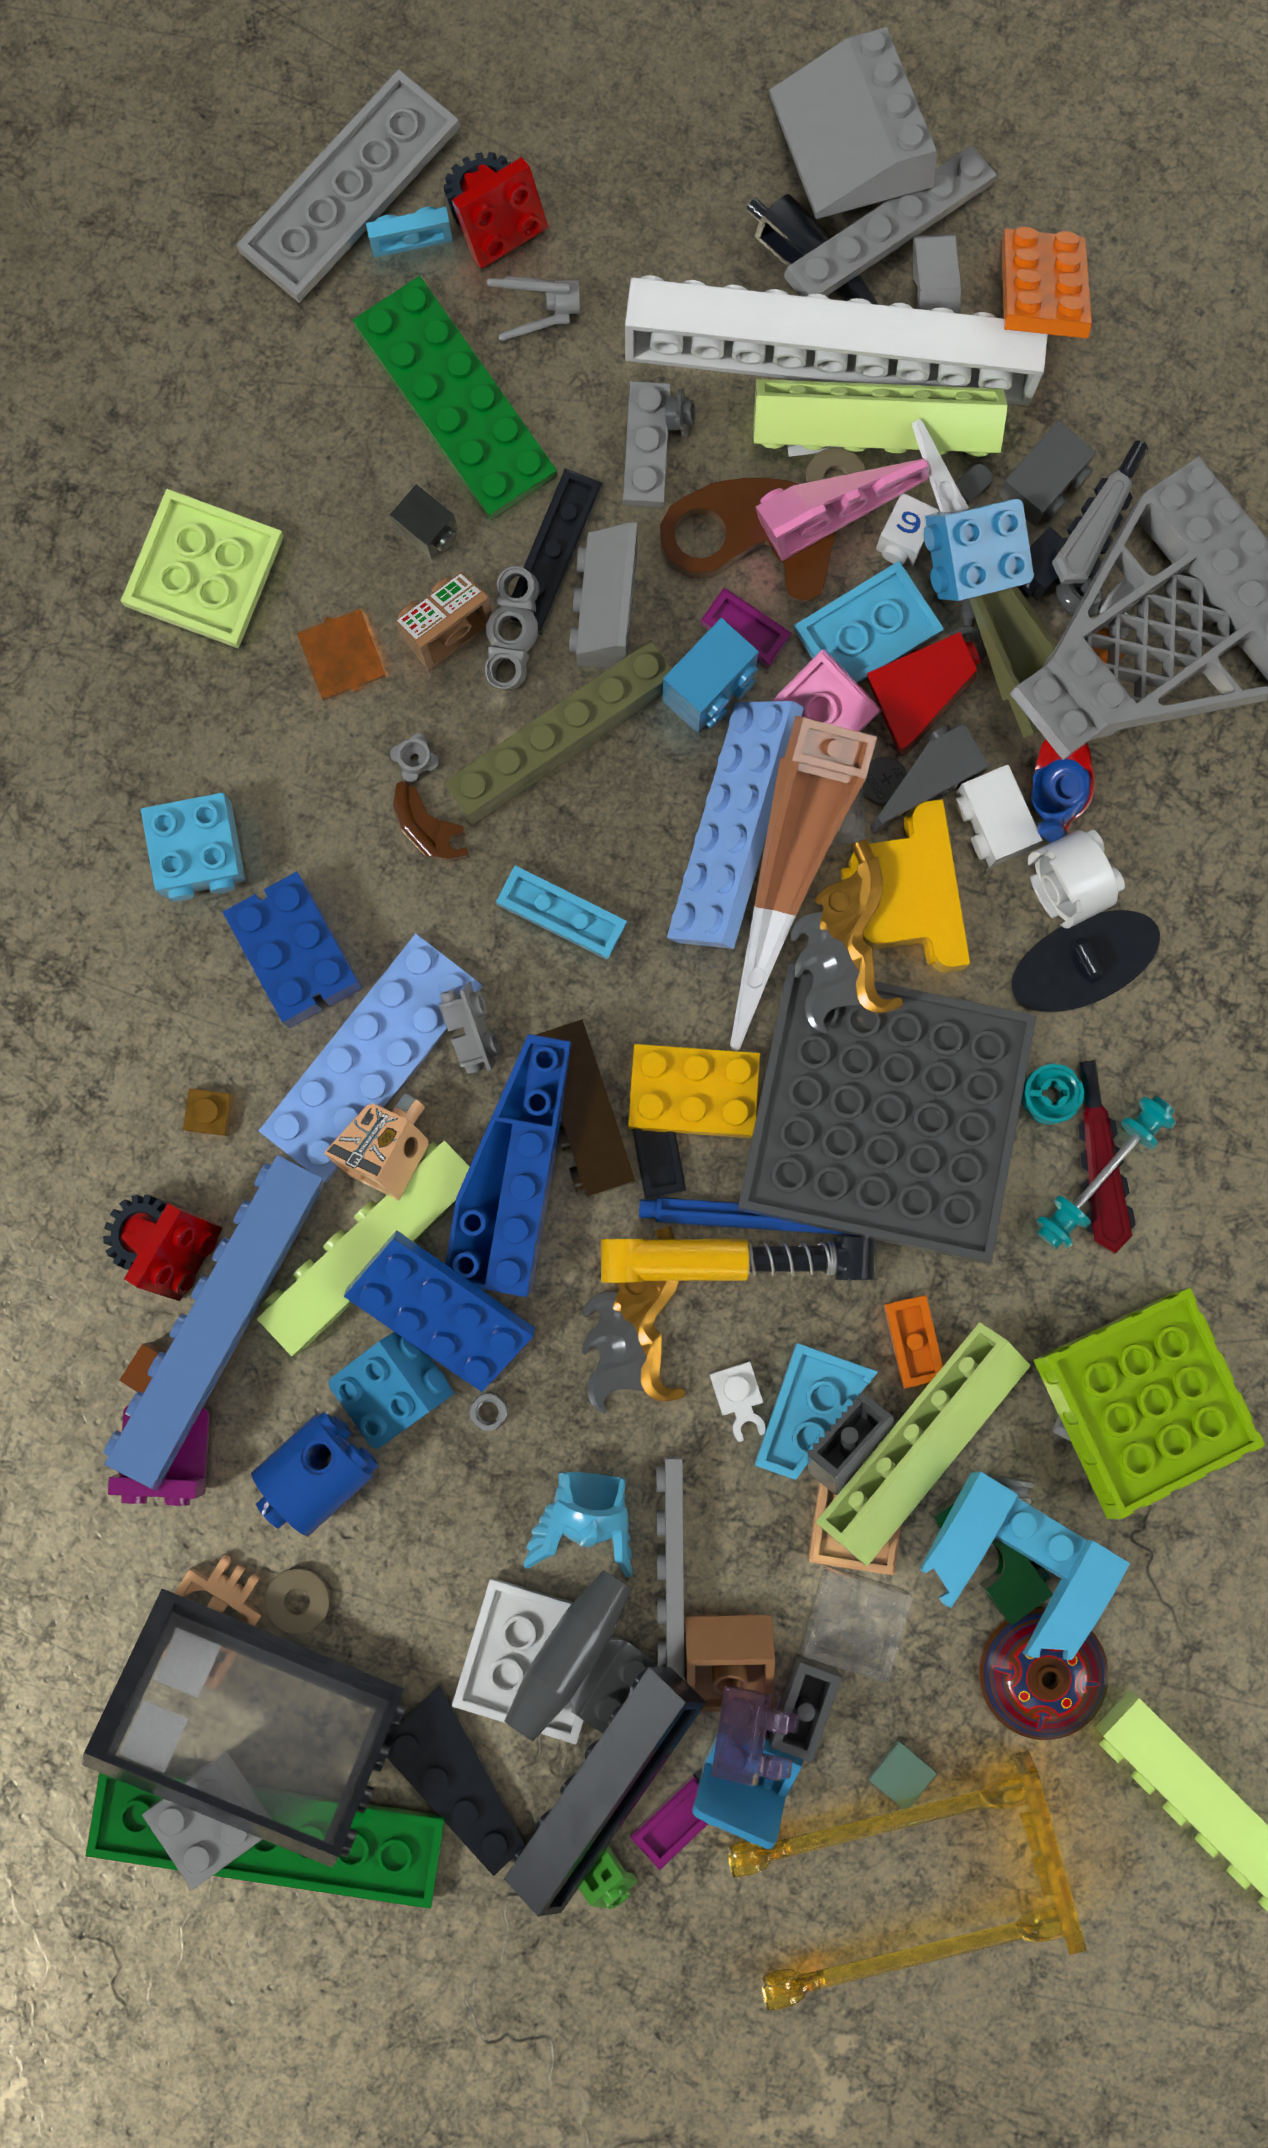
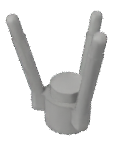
M507 276L503 279H487V285L490 287L545 292L546 310L555 312L553 316L500 333L499 340L501 341L516 338L556 324H570L569 314L580 313L578 280L552 281Z

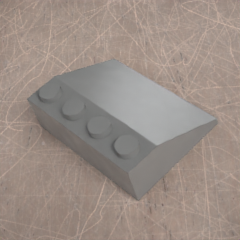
M887 27L846 38L769 90L770 99L816 219L934 187L937 150Z

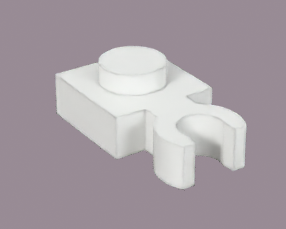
M750 1361L710 1373V1379L722 1416L732 1412L735 1414L736 1418L733 1422L732 1430L737 1441H744L741 1427L747 1421H752L756 1424L760 1435L765 1434L764 1421L759 1415L753 1413L751 1407L763 1403Z

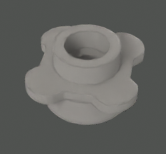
M416 733L412 735L411 738L404 740L400 745H394L390 751L391 759L394 762H398L402 769L401 776L407 782H415L420 774L427 770L434 771L439 765L438 756L430 752L427 746L428 740L423 734ZM413 754L418 755L417 761L411 760Z

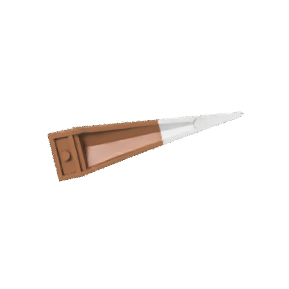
M795 715L785 757H780L730 1042L732 1051H738L741 1048L765 985L799 908L835 835L866 780L877 740L876 736Z

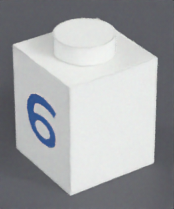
M905 493L901 494L880 535L876 550L882 552V556L893 564L900 561L902 565L905 563L913 567L925 543V515L938 513L939 510Z

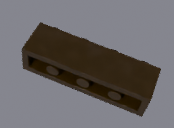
M583 1019L536 1034L537 1036L571 1041L561 1115L563 1126H560L558 1138L563 1152L572 1150L576 1166L570 1167L569 1171L576 1192L585 1190L587 1198H591L636 1183Z

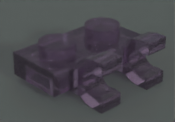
M732 1685L725 1686L711 1776L748 1786L758 1785L759 1776L775 1781L781 1780V1777L790 1778L793 1760L763 1753L766 1730L782 1735H787L788 1732L797 1733L800 1714L771 1709V1694Z

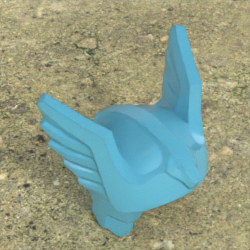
M559 1472V1487L556 1489L554 1503L545 1507V1512L539 1518V1523L532 1529L533 1536L526 1546L529 1551L523 1563L524 1567L531 1568L542 1560L554 1556L562 1535L582 1547H593L595 1544L612 1538L615 1562L619 1565L626 1578L632 1577L633 1571L630 1560L633 1558V1552L629 1545L631 1543V1537L628 1532L630 1525L628 1523L629 1515L625 1507L624 1494L626 1479L594 1473Z

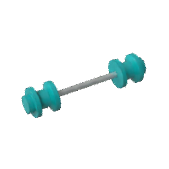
M1154 1096L1152 1100L1147 1097L1140 1099L1138 1104L1142 1110L1135 1119L1125 1117L1121 1121L1122 1127L1131 1137L1074 1203L1057 1195L1054 1199L1057 1210L1050 1218L1038 1217L1036 1223L1039 1225L1040 1230L1037 1234L1042 1240L1054 1249H1057L1060 1245L1067 1249L1072 1246L1073 1242L1070 1233L1076 1226L1087 1228L1091 1223L1090 1219L1080 1208L1137 1142L1154 1150L1158 1146L1155 1138L1157 1132L1162 1127L1172 1129L1176 1125V1121L1172 1117L1175 1111L1166 1101L1158 1096Z

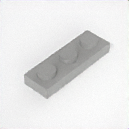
M630 381L623 506L664 508L668 441L665 403L667 397L670 396L671 383Z

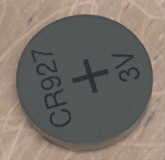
M875 758L870 762L867 777L861 790L869 801L878 805H885L907 774V771L894 758Z

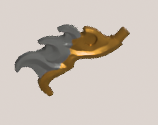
M867 839L851 845L859 863L857 871L850 878L829 885L820 892L814 900L818 905H823V911L803 916L795 923L791 933V941H796L802 933L809 937L806 948L796 962L795 977L800 978L805 969L812 972L814 980L812 989L805 1001V1014L810 1025L823 1033L828 1031L824 1024L825 1017L831 1010L837 1007L863 1006L874 1013H886L903 1006V1000L899 997L885 1000L877 994L873 949L863 939L864 930L878 909L883 893V877L879 857L874 856Z
M671 1226L655 1230L657 1239H675ZM679 1281L614 1283L619 1285L618 1292L599 1293L585 1305L584 1317H588L594 1310L601 1314L597 1326L589 1332L582 1347L584 1355L592 1347L597 1348L600 1352L599 1363L591 1374L587 1385L589 1400L598 1411L604 1414L607 1412L604 1402L605 1398L611 1392L619 1389L645 1391L648 1396L658 1401H673L685 1396L683 1388L669 1389L661 1382L662 1334L657 1331L654 1325L656 1316L675 1293Z

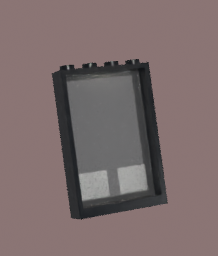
M161 1589L84 1751L82 1765L333 1867L339 1855L348 1857L358 1831L350 1827L356 1812L364 1814L372 1797L374 1788L367 1784L373 1769L381 1772L391 1746L384 1744V1740L389 1728L396 1731L401 1722L406 1705L399 1702L405 1688L175 1593Z

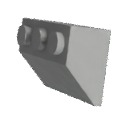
M628 522L589 532L587 546H579L577 572H584L583 587H575L573 598V612H580L579 627H571L569 652L576 653L577 666L609 669L628 656L638 552L637 523Z

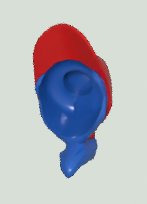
M1046 739L1040 747L1032 781L1031 802L1039 815L1044 819L1043 822L1038 823L1036 830L1041 838L1049 843L1068 835L1071 822L1079 817L1092 802L1095 792L1096 774L1092 765L1088 743L1065 760H1062Z

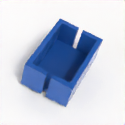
M297 871L263 889L267 895L266 898L261 899L257 894H254L222 912L279 1018L289 1028L323 1011L320 1003L314 999L317 995L321 994L323 1000L332 1006L363 989L361 982L305 880Z

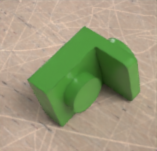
M608 1845L579 1889L590 1906L613 1909L629 1898L631 1894L629 1889L638 1880L633 1873L625 1872Z

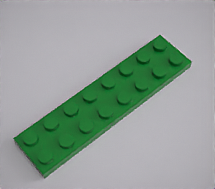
M99 1772L85 1857L178 1870L142 1816L161 1797ZM156 1772L181 1783L189 1778L188 1776ZM250 1786L272 1820L324 1841L340 1799ZM368 1804L364 1814L356 1812L350 1827L358 1832L348 1857L339 1855L333 1867L262 1839L212 1876L431 1909L445 1818L440 1817L438 1814Z

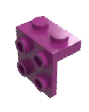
M128 1406L123 1411L122 1431L130 1419V1416L126 1415ZM205 1407L202 1408L157 1492L119 1473L109 1477L108 1495H121V1503L145 1504L148 1497H164V1505L188 1506L191 1499L204 1495L206 1491L210 1426L209 1410Z

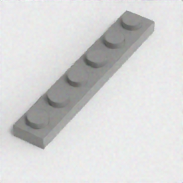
M971 145L935 169L933 188L889 199L788 266L784 278L799 296L806 297L810 294L827 296L911 240L913 236H917L993 185L997 175Z
M665 1456V1466H656V1491L665 1492V1510H657V1536H665V1553H657V1580H666V1597H657V1623L666 1624V1641H658V1667H671L684 1680L682 1456Z

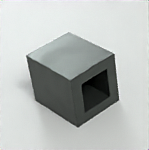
M417 484L390 514L394 530L431 560L438 551L445 552L457 537L456 530L458 528L455 515Z

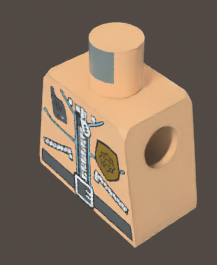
M408 1094L402 1096L392 1112L376 1104H369L327 1148L324 1154L346 1175L399 1201L428 1147V1139L414 1126V1123L425 1107Z

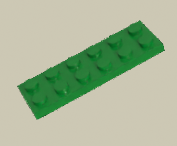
M421 276L416 277L352 319L354 327L490 521L558 476L557 469Z

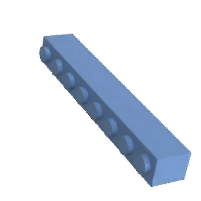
M278 1155L272 1165L265 1163L261 1168L254 1183L259 1188L252 1201L244 1200L239 1207L233 1221L238 1226L230 1239L224 1237L219 1243L212 1258L213 1261L217 1262L209 1277L203 1275L197 1282L191 1298L196 1300L188 1315L181 1313L177 1318L169 1335L174 1340L167 1353L159 1352L148 1371V1376L152 1377L144 1393L138 1391L134 1395L126 1410V1415L130 1416V1419L122 1433L117 1430L113 1433L104 1449L103 1454L108 1456L104 1465L156 1492L324 1188L323 1178Z

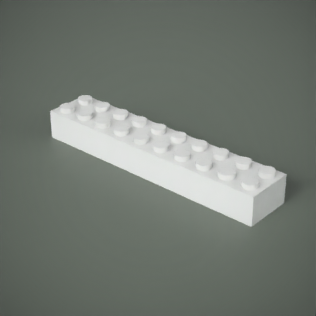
M647 275L641 278L631 277L625 321V360L801 381L1004 389L1008 404L1029 406L1044 373L1048 334L1004 330V319L996 318L993 314L986 312L966 315L954 313L948 308H934L930 311L913 309L910 305L904 303H894L885 306L871 304L868 300L860 298L840 301L831 300L822 294H810L806 297L794 296L778 289L758 292L749 291L740 285H727L722 288L706 286L704 283L696 280H686L682 283L664 281L657 276Z

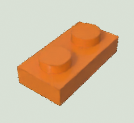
M922 1295L883 1304L902 1388L905 1389L930 1383L941 1370L943 1364L927 1296Z

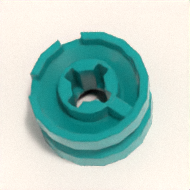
M1053 1063L1041 1066L1025 1078L1021 1107L1027 1116L1037 1123L1046 1125L1061 1123L1074 1116L1083 1104V1084L1075 1075V1071L1065 1065ZM1048 1087H1054L1058 1091L1059 1097L1054 1103L1047 1096L1042 1095L1043 1091H1046Z

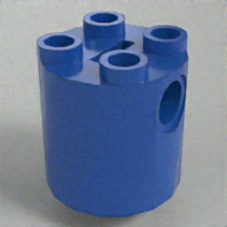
M325 1411L321 1414L316 1413L251 1472L254 1483L263 1495L256 1503V1506L265 1519L275 1528L279 1529L287 1522L299 1533L308 1537L375 1476L373 1471L379 1467V1463L364 1447L358 1449L348 1439L353 1433L337 1415L331 1417ZM331 1454V1461L327 1465L328 1456Z

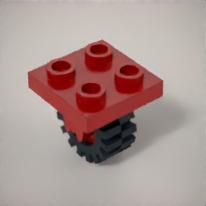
M482 152L475 153L476 160L470 161L468 156L463 158L464 165L460 167L458 164H455L451 168L453 174L447 173L445 177L447 184H444V192L453 218L462 228L472 259L480 269L549 228L531 168L523 157L511 163L503 155H500L497 159L494 152H489L487 158L483 157Z
M140 1195L131 1196L132 1202L124 1199L119 1203L123 1210L113 1209L110 1213L115 1218L114 1223L106 1222L104 1229L111 1231L110 1236H103V1243L112 1246L105 1250L108 1257L114 1258L113 1263L128 1270L124 1280L133 1286L180 1302L184 1294L192 1288L195 1282V1275L204 1259L214 1250L222 1227L209 1219L150 1195H144V1197Z

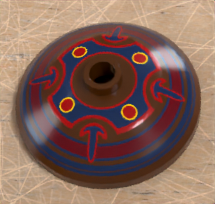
M1036 1607L1012 1626L1005 1619L1001 1621L986 1639L978 1665L980 1689L991 1712L1011 1731L1036 1740L1060 1739L1086 1726L1099 1711L1107 1693L1109 1680L1108 1663L1104 1649L1092 1631L1072 1660L1063 1659L1064 1650L1041 1648L1039 1658L1028 1657L1023 1654L1046 1607ZM1049 1671L1055 1672L1056 1680L1054 1684L1050 1686L1043 1685V1675Z

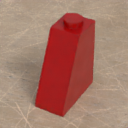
M961 632L867 673L869 687L877 705L882 709L881 714L900 757L912 750L976 679V665L981 664L980 657L973 642L965 643Z

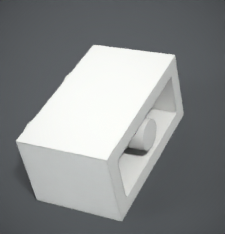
M1009 765L961 784L956 792L958 798L954 800L961 820L963 822L969 821L975 836L971 837L973 848L980 860L986 859L989 868L1029 852L1043 841L1036 830L1037 827Z

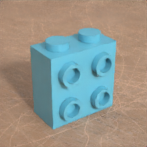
M224 792L140 808L155 891L164 898L169 897V901L173 902L184 901L194 898V892L210 889L211 893H225L235 890V884L246 882L232 802Z

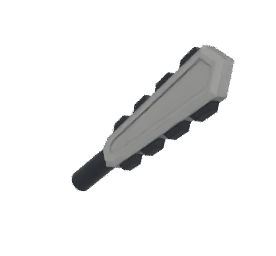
M1135 441L1118 471L1112 473L1109 478H1101L1094 489L1096 497H1089L1081 508L1083 517H1076L1067 529L1069 538H1062L1053 550L1055 558L1052 564L1061 584L1085 583L1088 578H1093L1096 575L1101 564L1099 554H1105L1113 540L1110 532H1115L1123 519L1120 511L1126 510L1133 499L1130 493L1132 477L1148 451V446L1145 442Z

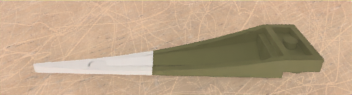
M917 419L912 423V428L922 458L929 465V479L940 512L968 510L969 507L951 477L923 421ZM1017 586L969 598L1002 700H1009L1023 738L1040 732L1010 693L1017 685L1042 669L1048 656L1054 651L1057 642Z

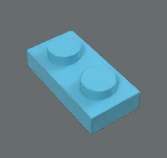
M423 207L412 214L402 216L384 215L373 222L366 223L374 258L453 241L446 207Z

